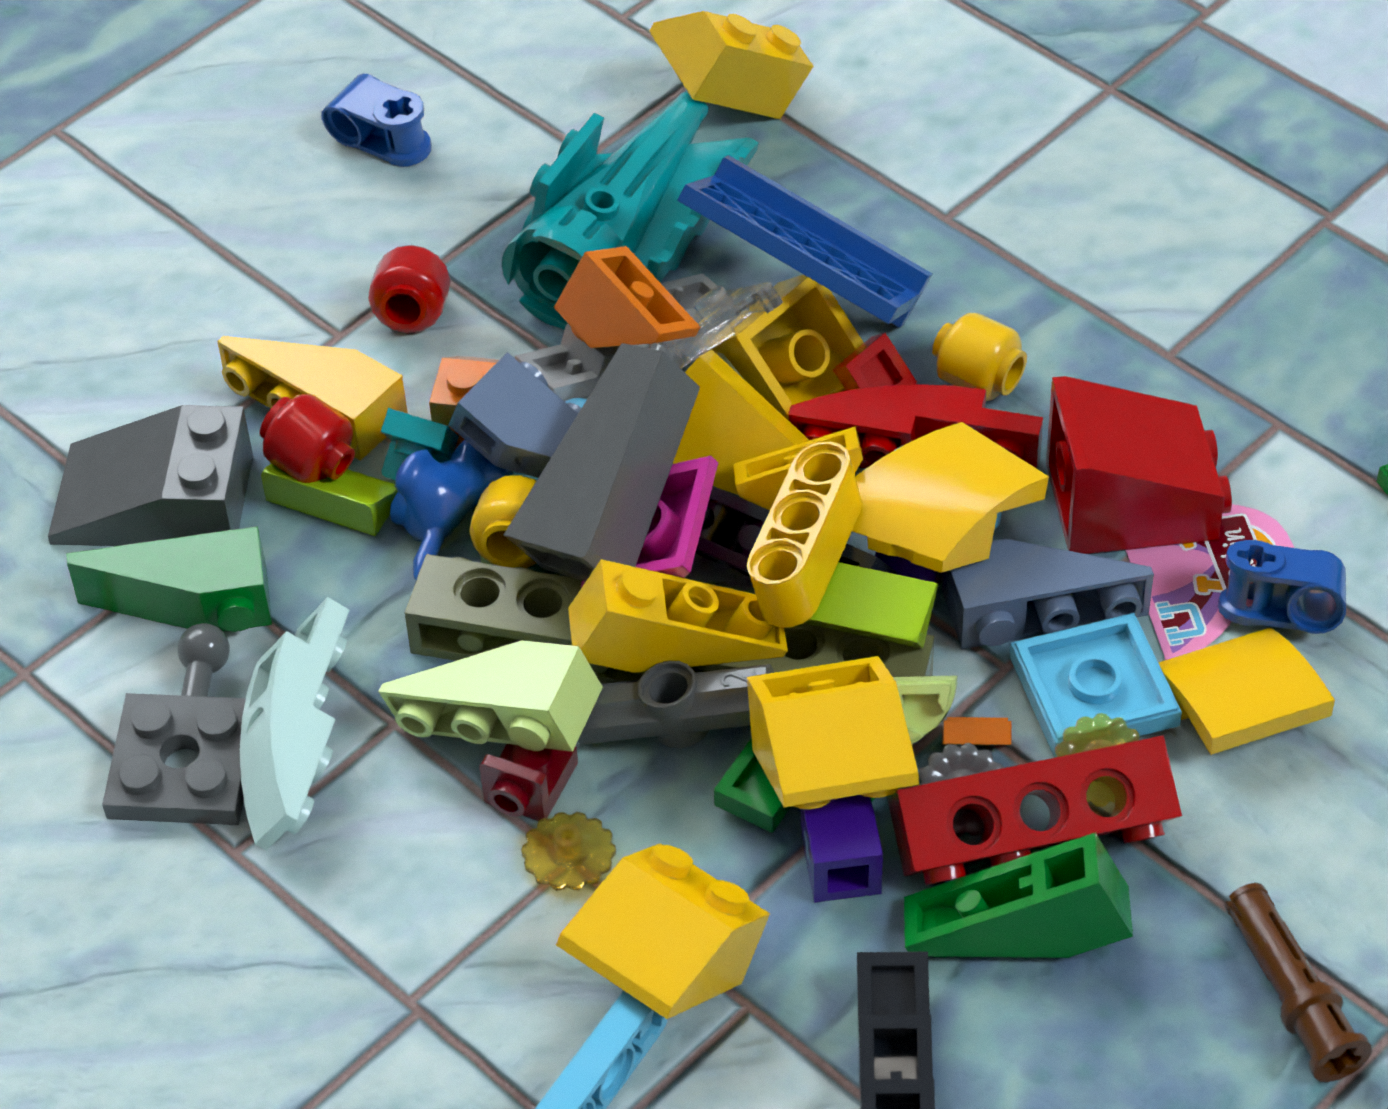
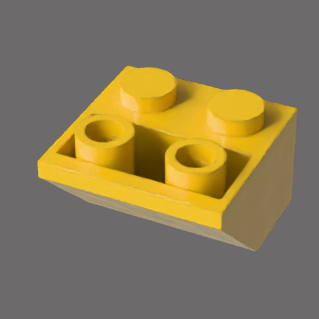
M879 656L747 677L752 749L783 807L794 806L801 809H815L827 805L831 799L855 795L880 798L894 794V791L898 790V788L919 785L918 769L897 684Z

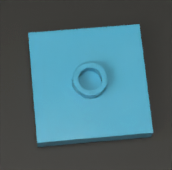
M1134 613L1010 644V659L1054 757L1180 726L1182 711Z

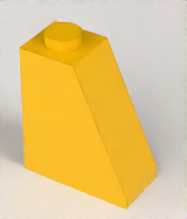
M713 350L699 356L685 371L700 386L673 464L712 456L718 462L713 486L738 495L735 486L734 463L809 441L806 436Z

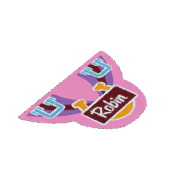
M1232 504L1230 513H1222L1219 540L1126 550L1130 563L1150 566L1154 573L1149 616L1165 660L1206 648L1230 626L1232 621L1226 619L1219 612L1217 606L1221 592L1228 586L1230 569L1227 567L1225 559L1230 545L1243 540H1258L1271 545L1294 548L1287 532L1277 520L1259 510ZM1252 559L1250 565L1256 567L1257 561ZM1247 599L1246 606H1252L1253 600Z

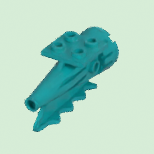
M688 91L681 93L670 106L614 153L597 154L604 117L593 113L579 131L572 129L568 132L553 164L544 163L537 171L529 194L535 197L534 207L529 212L522 231L513 238L503 252L502 272L507 284L509 285L513 279L515 280L519 289L524 293L519 302L529 313L546 324L565 330L568 323L556 311L554 306L583 254L587 251L627 246L661 283L669 270L675 271L689 243L695 235L701 236L710 221L708 218L677 201L685 184L713 176L725 156H731L741 163L748 165L758 149L759 142L747 137L691 144L700 124L708 114V106L706 102L693 100Z

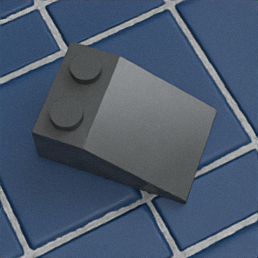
M180 405L71 443L48 533L50 545L121 546L239 529L253 460L244 407Z

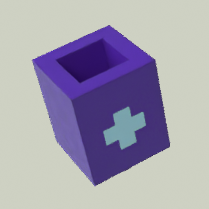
M855 795L831 799L827 805L820 808L801 809V837L814 903L882 894L883 853L871 798Z

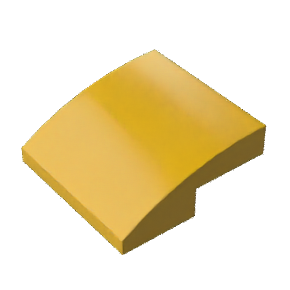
M1270 627L1158 662L1182 711L1181 720L1190 719L1210 755L1332 716L1335 699L1324 682L1303 655L1286 638Z

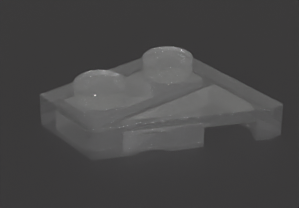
M771 282L728 291L722 285L704 294L692 305L697 313L691 317L701 327L696 336L655 344L662 345L677 354L683 360V367H685L705 352L735 335L733 328L752 313L766 311L768 314L781 305L783 301Z

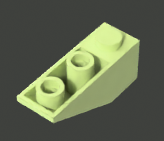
M521 640L383 683L378 692L395 716V721L399 727L417 737L439 735L462 738L474 744H484L489 741L519 745L531 751H541L547 748L573 752L603 687L579 646Z

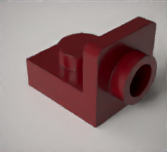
M506 744L499 757L489 754L485 755L479 766L484 803L492 805L495 809L508 816H525L545 823L578 764L577 747L574 748L573 752L547 748L541 751H531L519 745Z

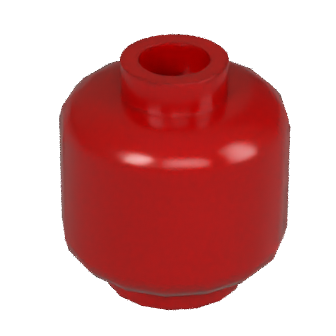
M406 245L396 247L387 252L377 264L370 283L368 300L373 314L382 324L398 332H422L433 326L443 313L449 293L450 277L447 266L438 255L424 247Z
M310 393L297 395L293 399L289 396L280 399L266 414L259 430V436L264 439L263 455L278 469L302 483L317 482L326 477L332 480L340 478L349 468L355 456V449L350 446L353 438L351 422L337 410Z

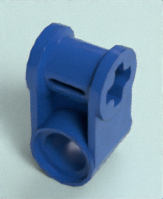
M362 73L357 75L321 112L324 127L335 140L345 146L355 147L384 159L391 165L399 167L412 166L422 162L431 152V138L423 130L421 122L424 116V104L420 96L414 92L402 90L384 83L370 74Z
M1258 540L1238 541L1229 546L1225 559L1227 567L1230 569L1228 586L1221 592L1217 605L1219 612L1226 619L1245 626L1264 625L1301 630L1311 634H1324L1334 630L1343 622L1346 615V568L1341 559L1333 553L1324 550L1276 546ZM1252 559L1257 561L1256 567L1250 565ZM1311 590H1321V591H1324V592H1323V593H1311V592H1308V591H1311ZM1247 599L1253 600L1252 606H1246Z

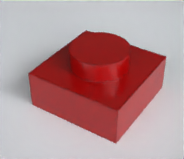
M885 332L870 337L832 369L846 391L917 383Z

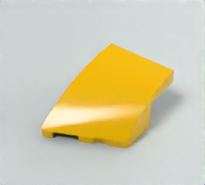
M960 422L931 432L903 445L855 476L862 499V507L852 532L867 536L868 549L888 556L902 557L913 564L940 573L989 559L997 513L1044 500L1049 476L965 423Z

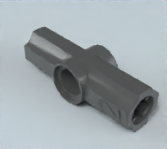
M681 661L658 663L649 668L639 680L601 684L603 688L578 742L580 745L656 736L663 745L670 748H685L701 741L710 730L750 726L747 677L774 673L771 664L695 673L688 664Z

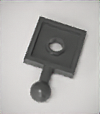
M206 623L196 624L189 627L181 635L178 642V657L186 668L181 695L126 693L102 803L107 819L239 825L244 800L240 769V738L246 698L208 697L212 673L220 670L227 662L230 645L227 636L218 627ZM181 749H191L199 753L196 760L183 768H172L165 764L167 758L172 753Z

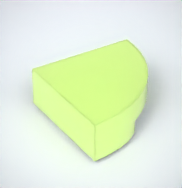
M958 676L893 677L897 684L911 744L932 732L943 721L954 701Z

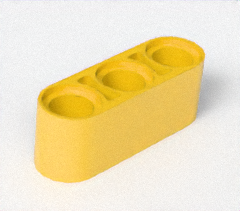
M818 442L807 446L797 454L748 557L747 569L762 616L771 625L780 628L794 627L803 624L814 615L861 512L862 499L848 451L840 444Z

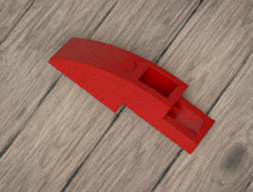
M924 384L877 386L816 397L791 405L788 413V421L809 440L855 427L863 460L859 465L860 468H868L882 457L915 439L960 422L965 423L1036 469H1038L1041 456L1043 417L985 408L986 389Z

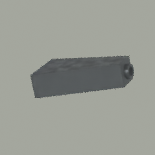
M622 343L504 533L508 540L543 569L586 582L601 559L633 567L636 566L700 386L682 370L684 362L677 354L655 343L651 344L649 348Z

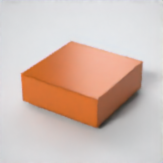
M946 717L941 725V745H964L965 743L973 745H1011L1012 721H1008V718Z

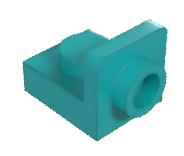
M388 408L381 432L391 442L381 470L382 475L387 479L395 481L396 472L402 462L410 454L427 449L437 462L448 461L455 450L459 436L446 425Z

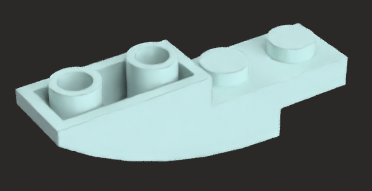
M329 597L297 628L295 635L286 631L257 661L247 690L240 738L241 784L246 814L254 843L266 851L286 831L296 834L304 825L314 805V799L307 795L310 786L322 775L333 753V749L326 744L336 719L319 710L329 691V687L323 684L322 681L325 673L335 666L347 644V639L340 634L349 609Z

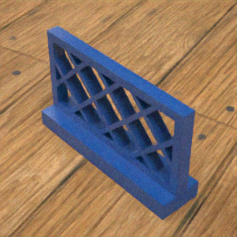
M731 156L723 157L713 176L685 184L677 201L887 324L892 323L899 328L906 323L933 273Z

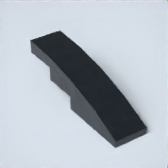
M857 952L860 1109H935L928 952Z

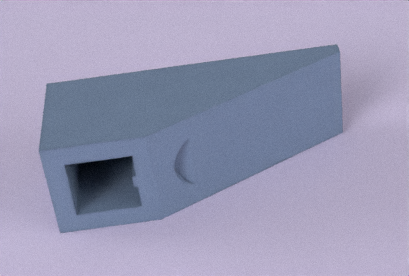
M507 352L458 402L449 426L496 467L539 478L580 412L581 407L574 403L567 404L548 388L547 380L537 368L527 362L517 361Z
M1011 539L992 541L989 559L943 572L942 593L961 649H967L983 645L997 646L1011 640L1049 634L1134 613L1136 617L1147 616L1150 609L1154 573L1150 566Z

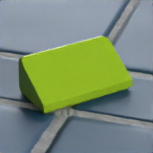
M273 464L266 466L261 473L266 501L372 536L377 535L389 517L391 503L398 492L393 483L349 469L336 480L326 477L312 483L299 482Z
M838 562L817 611L804 623L923 649L938 584Z

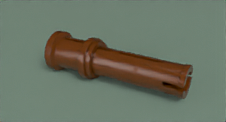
M1250 883L1236 889L1229 895L1231 901L1225 902V910L1239 928L1265 976L1277 992L1278 998L1282 1003L1280 1008L1281 1022L1288 1032L1297 1034L1311 1057L1308 1064L1312 1075L1319 1082H1332L1353 1074L1369 1060L1372 1046L1366 1036L1362 1033H1355L1342 1012L1343 998L1338 989L1327 982H1321L1315 974L1301 947L1275 908V904L1268 895L1265 886L1261 883Z

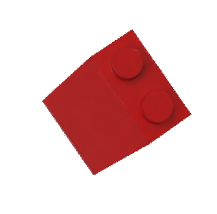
M1067 376L1052 377L1046 467L1068 551L1090 554L1219 540L1222 513H1230L1232 508L1231 487L1226 475L1218 476L1216 470L1218 462L1216 437L1213 430H1204L1197 405Z

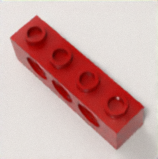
M1164 735L898 789L894 791V794L887 796L904 876L923 873L926 885L966 876L964 864L990 859L991 867L1029 855L1031 854L1030 850L1059 845L1092 833L1101 836L1121 831L1124 844L1165 835L1163 822L1182 816ZM1092 781L1104 783L1114 794L1115 807L1109 817H1101L1095 814L1087 803V789ZM1026 795H1034L1041 798L1049 808V823L1043 831L1029 828L1021 818L1020 805ZM961 808L973 810L983 821L984 834L977 845H969L962 842L954 832L953 819L956 812Z

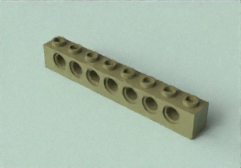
M426 554L404 612L410 652L412 654L457 661L521 640L572 646L568 607L581 590L582 580L536 572L524 567L511 568L473 562L462 557L448 558ZM803 623L794 627H784L788 652L784 657L691 667L695 673L771 664L775 673L879 656L892 677L933 676L934 635H926L924 648L922 649ZM589 663L601 684L639 680L645 673H633Z

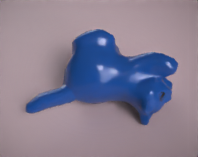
M466 440L454 450L448 461L437 462L427 449L410 454L396 472L395 488L398 492L390 506V518L396 525L404 526L415 541L422 542L413 559V576L415 580H417L426 554L437 556L444 539L451 535L466 515L477 506L481 494L489 484L503 476L514 475L511 470L493 465Z

